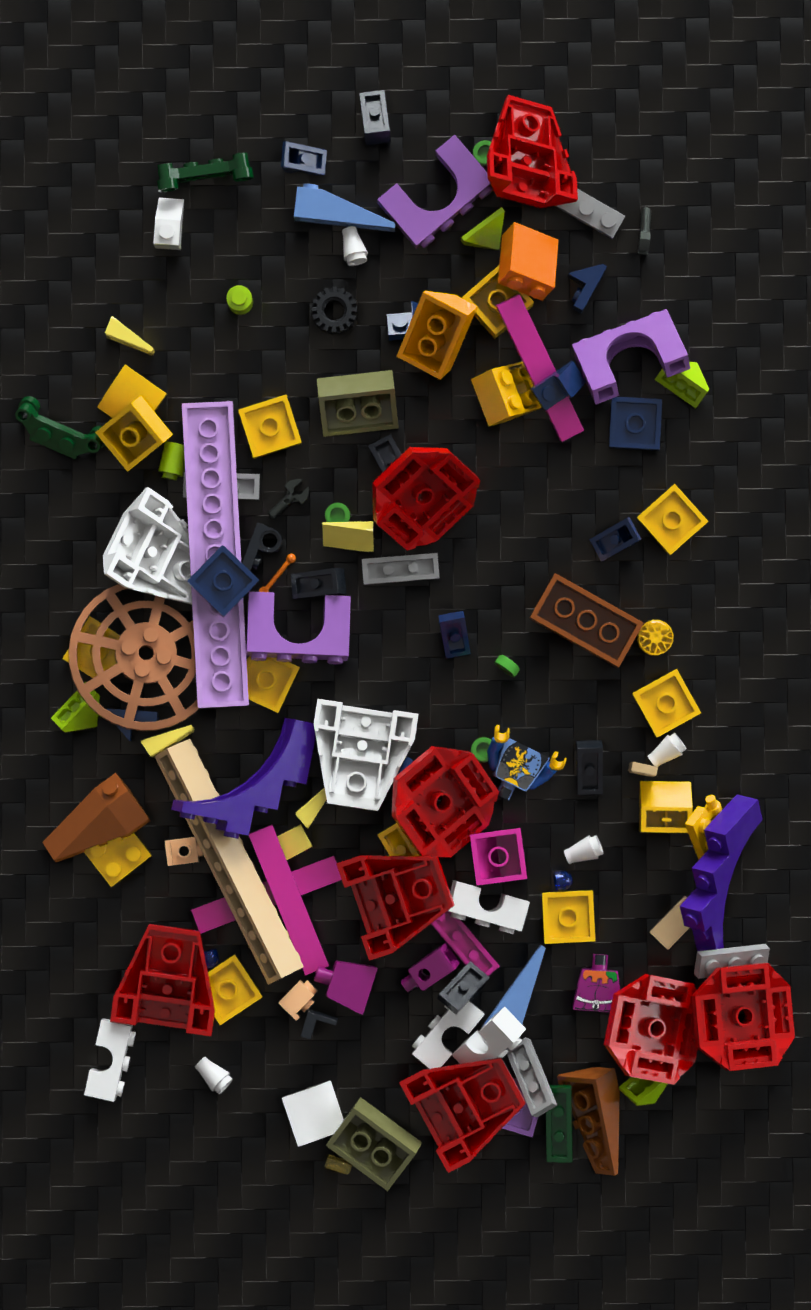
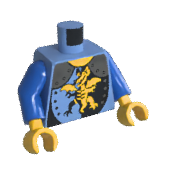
M500 725L495 726L494 737L488 747L487 755L489 768L493 771L492 775L502 780L498 788L499 796L510 800L515 787L523 791L528 789L534 790L547 782L557 770L564 768L567 758L562 762H558L556 758L559 752H554L549 761V757L510 739L509 728H507L505 733H499Z

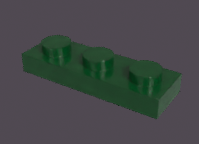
M549 1085L557 1106L546 1112L547 1162L572 1163V1085Z

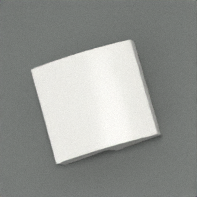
M331 1080L282 1097L298 1147L333 1135L344 1120Z

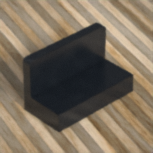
M309 1009L301 1037L311 1039L316 1020L336 1025L338 1017Z

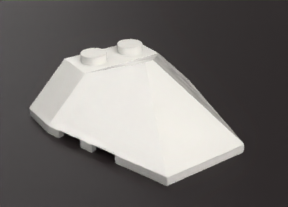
M147 487L123 513L103 554L104 574L124 588L192 605L191 585L187 583V580L191 577L188 525L183 519H179L172 510L173 506L167 499Z
M317 699L314 729L327 804L378 811L393 783V778L397 775L415 740L419 714L393 710V713L344 706L343 702Z

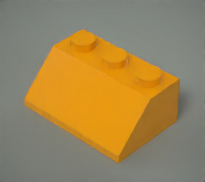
M424 291L396 357L441 380L451 371L478 306L454 294Z

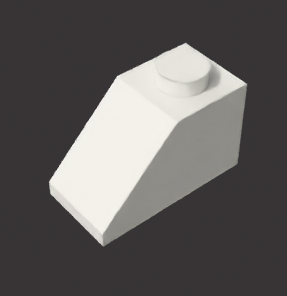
M158 199L153 241L155 248L181 250L184 199Z

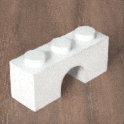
M453 880L450 893L455 906L448 910L451 912L450 917L465 921L466 916L476 919L475 924L490 927V923L500 925V931L514 934L515 930L522 931L530 904L529 901L501 894L499 904L494 909L484 910L479 903L481 888Z
M469 1001L457 1015L444 1006L447 1011L442 1017L437 1014L430 1022L428 1027L431 1030L425 1037L421 1034L412 1044L414 1048L412 1054L429 1069L442 1067L452 1055V1052L442 1043V1035L447 1028L453 1026L460 1027L469 1034L485 1015L472 1002Z
M504 1007L480 1031L477 1030L454 1051L452 1056L460 1064L503 1058L508 1053L507 1048L512 1051L522 1041L519 1036L526 1028Z
M105 1018L101 1020L96 1045L109 1049L113 1056V1062L110 1068L106 1070L90 1069L84 1095L112 1102L116 1100L117 1096H122L125 1083L120 1081L122 1071L127 1072L130 1057L126 1056L128 1046L133 1047L136 1032L132 1031L133 1025L110 1022L109 1019Z

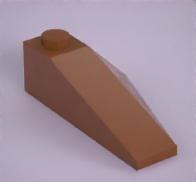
M114 773L95 787L42 843L53 860L59 862L84 853L85 849L93 846L108 844L107 841L121 837L123 839L150 822V819L128 786Z
M592 1067L559 1074L557 1076L559 1085H572V1114L575 1119L572 1123L575 1130L579 1128L584 1138L583 1147L595 1173L617 1175L620 1092L615 1068Z

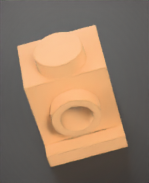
M195 837L165 841L168 866L200 862L199 857L204 856ZM182 846H186L189 849L188 855L182 856L180 854Z
M299 980L278 1003L297 1021L301 1016L298 1011L301 1009L305 1012L314 1003L311 998L318 990L308 980L305 983Z

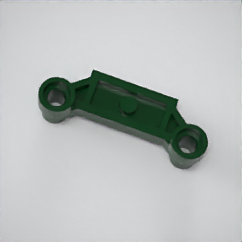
M248 153L233 154V160L223 162V159H212L208 161V164L198 165V162L185 163L183 168H173L171 163L160 164L157 166L159 180L157 181L158 192L178 190L177 182L183 183L231 176V174H233V181L236 182L251 180L254 177L252 167H249Z
M32 396L24 397L18 405V410L15 413L16 419L23 423L30 434L29 440L73 459H76L80 454L96 453L105 446L95 433L102 426H96L92 428L89 434H83L39 415L40 403Z

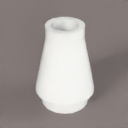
M355 226L344 228L342 230L344 260L347 261L349 266L365 263L368 252L357 232V228Z
M673 733L671 736L667 735L654 751L648 755V758L654 766L659 767L683 755L682 752L687 748L678 735Z
M589 835L564 850L569 864L599 859L598 856L604 854L597 835L593 837Z
M206 1057L202 1058L195 1066L212 1092L222 1093L233 1080L229 1076L230 1073L211 1062Z

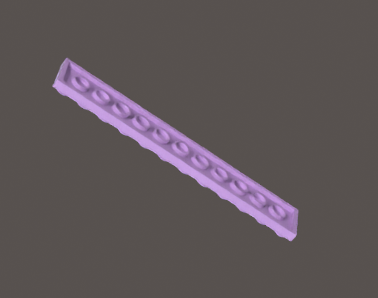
M233 401L182 403L191 576L222 545L241 562ZM191 586L198 709L249 706L243 598L223 617Z

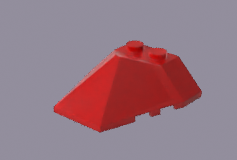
M511 95L506 97L487 154V176L496 196L538 208L573 203L578 200L577 177L575 172L570 170L567 161L569 154L567 149L563 150L559 139L562 134L552 107Z
M360 855L336 863L344 888L351 886L367 932V934L361 936L369 961L394 953L455 906L438 856Z
M149 924L113 996L110 1022L136 1025L140 1022L186 1029V1033L212 1036L215 1007L200 931Z
M502 1057L425 1069L399 1082L410 1104L416 1105L438 1146L436 1152L448 1173L469 1163L526 1104Z

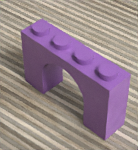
M453 135L435 151V156L452 174L457 184V194L450 205L438 211L423 210L412 202L397 183L377 199L378 205L416 249L420 246L423 248L427 247L435 240L434 234L440 229L443 232L454 224L453 218L459 213L462 216L474 207L472 203L478 197L482 200L493 191L487 172L456 135Z
M667 309L653 312L644 318L629 321L625 325L612 330H606L601 334L572 344L575 360L586 381L595 405L619 396L617 383L609 366L613 357L626 348L643 347L651 350L657 356L667 378L690 369L687 351Z
M249 591L246 656L251 657V660L265 661L266 657L277 658L279 662H291L293 658L302 659L304 663H317V660H327L329 664H342L349 657L351 596L325 595L322 631L312 641L297 644L282 638L275 628L274 593Z

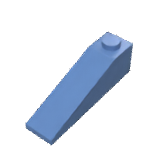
M303 184V187L297 186L294 211L295 221L345 227L355 226L356 228L395 232L394 222L323 189H318V185Z
M540 944L482 1027L504 1007L523 1024L546 949Z

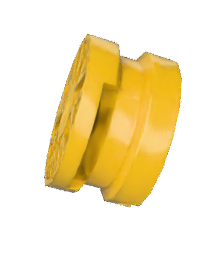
M651 620L641 627L637 635V641L644 653L658 656L670 649L674 634L666 622Z

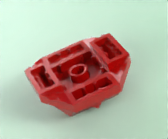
M409 447L372 483L373 520L407 551L415 549L416 546L436 542L473 507L477 488H479L481 480L447 448Z
M431 746L393 778L392 817L418 855L451 858L470 842L471 834H478L489 826L494 802L497 801L499 791L472 752ZM440 796H442V801L437 806V800Z
M769 963L716 968L691 996L696 1047L726 1071L778 1066L783 1058V1054L795 1038L790 985L774 971L775 969ZM741 1010L745 1014L742 1022L738 1019V1014Z
M644 974L613 994L604 1046L626 1076L675 1085L680 1076L695 1063L698 1048L695 1041L691 997L696 991L693 983Z

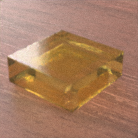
M328 1155L325 1163L326 1168L347 1175L352 1167L346 1160Z

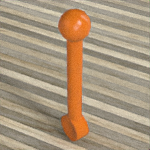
M294 554L287 555L286 562L267 585L259 589V592H269V589L290 563L292 564L296 561Z

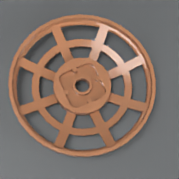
M117 584L96 596L84 608L75 623L68 650L72 680L85 703L97 715L114 725L137 731H156L172 727L183 722L198 710L197 700L190 707L184 709L178 698L189 686L196 673L193 621L188 622L178 611L164 604L165 598L156 595L154 601H136L122 605L115 593L128 588ZM106 599L114 611L104 619L96 635L81 632L82 626L89 614L100 602ZM135 609H152L149 622L135 624L128 614V611ZM165 612L172 616L182 627L169 633L166 629L159 626L161 613ZM116 618H119L126 629L119 639L103 637L109 625ZM185 636H188L190 641L191 659L177 655L175 642ZM78 642L93 645L92 659L97 676L85 684L80 676L77 664ZM100 647L115 650L117 664L106 671L102 667ZM149 647L153 651V657L149 660H143L139 656V649ZM173 666L188 669V673L183 681L173 689L167 678ZM122 673L126 678L133 681L130 695L119 690L110 680ZM158 682L165 694L155 698H140L143 684ZM103 685L113 696L128 703L124 718L116 716L103 708L92 697L90 692ZM169 702L176 714L171 718L156 722L134 721L138 706H156Z

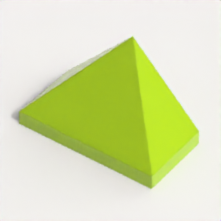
M501 207L461 237L463 245L499 250L504 209Z
M689 362V370L668 378L662 368L655 380L697 408L709 391L698 363Z
M95 690L91 691L90 694L99 703L100 695ZM76 691L51 719L62 731L71 732L97 727L98 715Z
M630 1077L619 1086V1090L636 1106L655 1104L668 1084Z

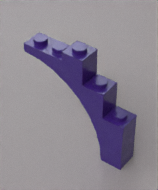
M285 718L280 737L271 755L261 768L244 784L226 794L211 799L198 801L173 800L171 810L179 811V817L195 820V815L203 816L204 822L216 824L215 829L223 830V836L239 839V834L249 836L254 811L267 813L268 808L278 810L283 785L296 787L297 783H307L316 739L314 723Z
M737 794L704 829L708 851L692 867L696 889L680 905L684 926L692 928L697 951L724 948L723 919L728 888L735 865L745 844L762 821L758 799Z

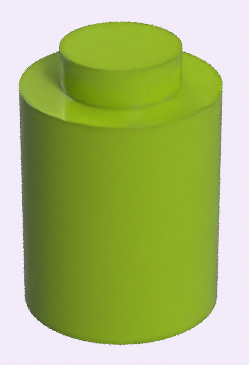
M237 285L228 291L226 299L233 313L243 315L252 309L253 298L248 288Z
M165 441L158 471L163 473L162 478L177 481L178 477H183L185 470L184 445Z

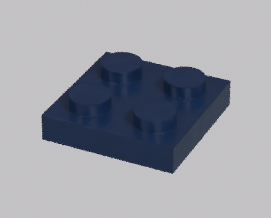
M612 398L609 448L659 451L662 399Z
M224 545L187 580V583L223 617L259 582V579Z

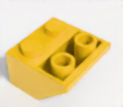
M523 362L493 368L471 379L488 426L504 423L542 408L530 389L533 387V383Z
M640 781L639 832L688 833L685 823L693 813L691 782Z

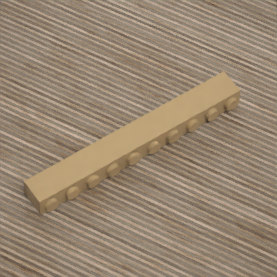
M190 739L169 747L155 756L176 800L198 801L220 796L215 790L209 778V773L204 768L198 756V751ZM195 815V820L185 818L268 985L303 968L300 956L295 950L289 934L284 928L277 910L266 892L265 885L261 882L255 870L254 863L250 860L243 846L242 839L240 837L237 839L223 836L224 831L215 829L216 824L204 822L203 816Z

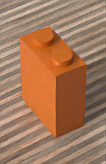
M514 222L502 235L498 284L543 301L555 288L558 239Z

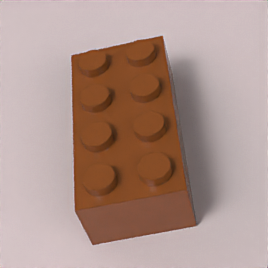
M556 573L553 575L529 618L615 668L620 667L644 624L642 621Z

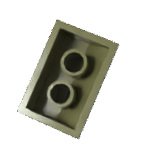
M392 370L317 378L323 437L399 428Z
M360 1097L326 1146L388 1191L416 1155L422 1142Z

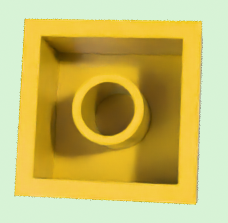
M499 265L462 297L478 306L474 316L494 339L506 330L495 305L517 294H520L527 311L534 304V301L528 295L498 284Z
M141 395L95 432L127 472L173 435Z

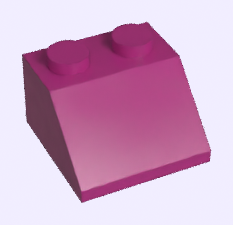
M521 828L470 835L476 886L527 879Z

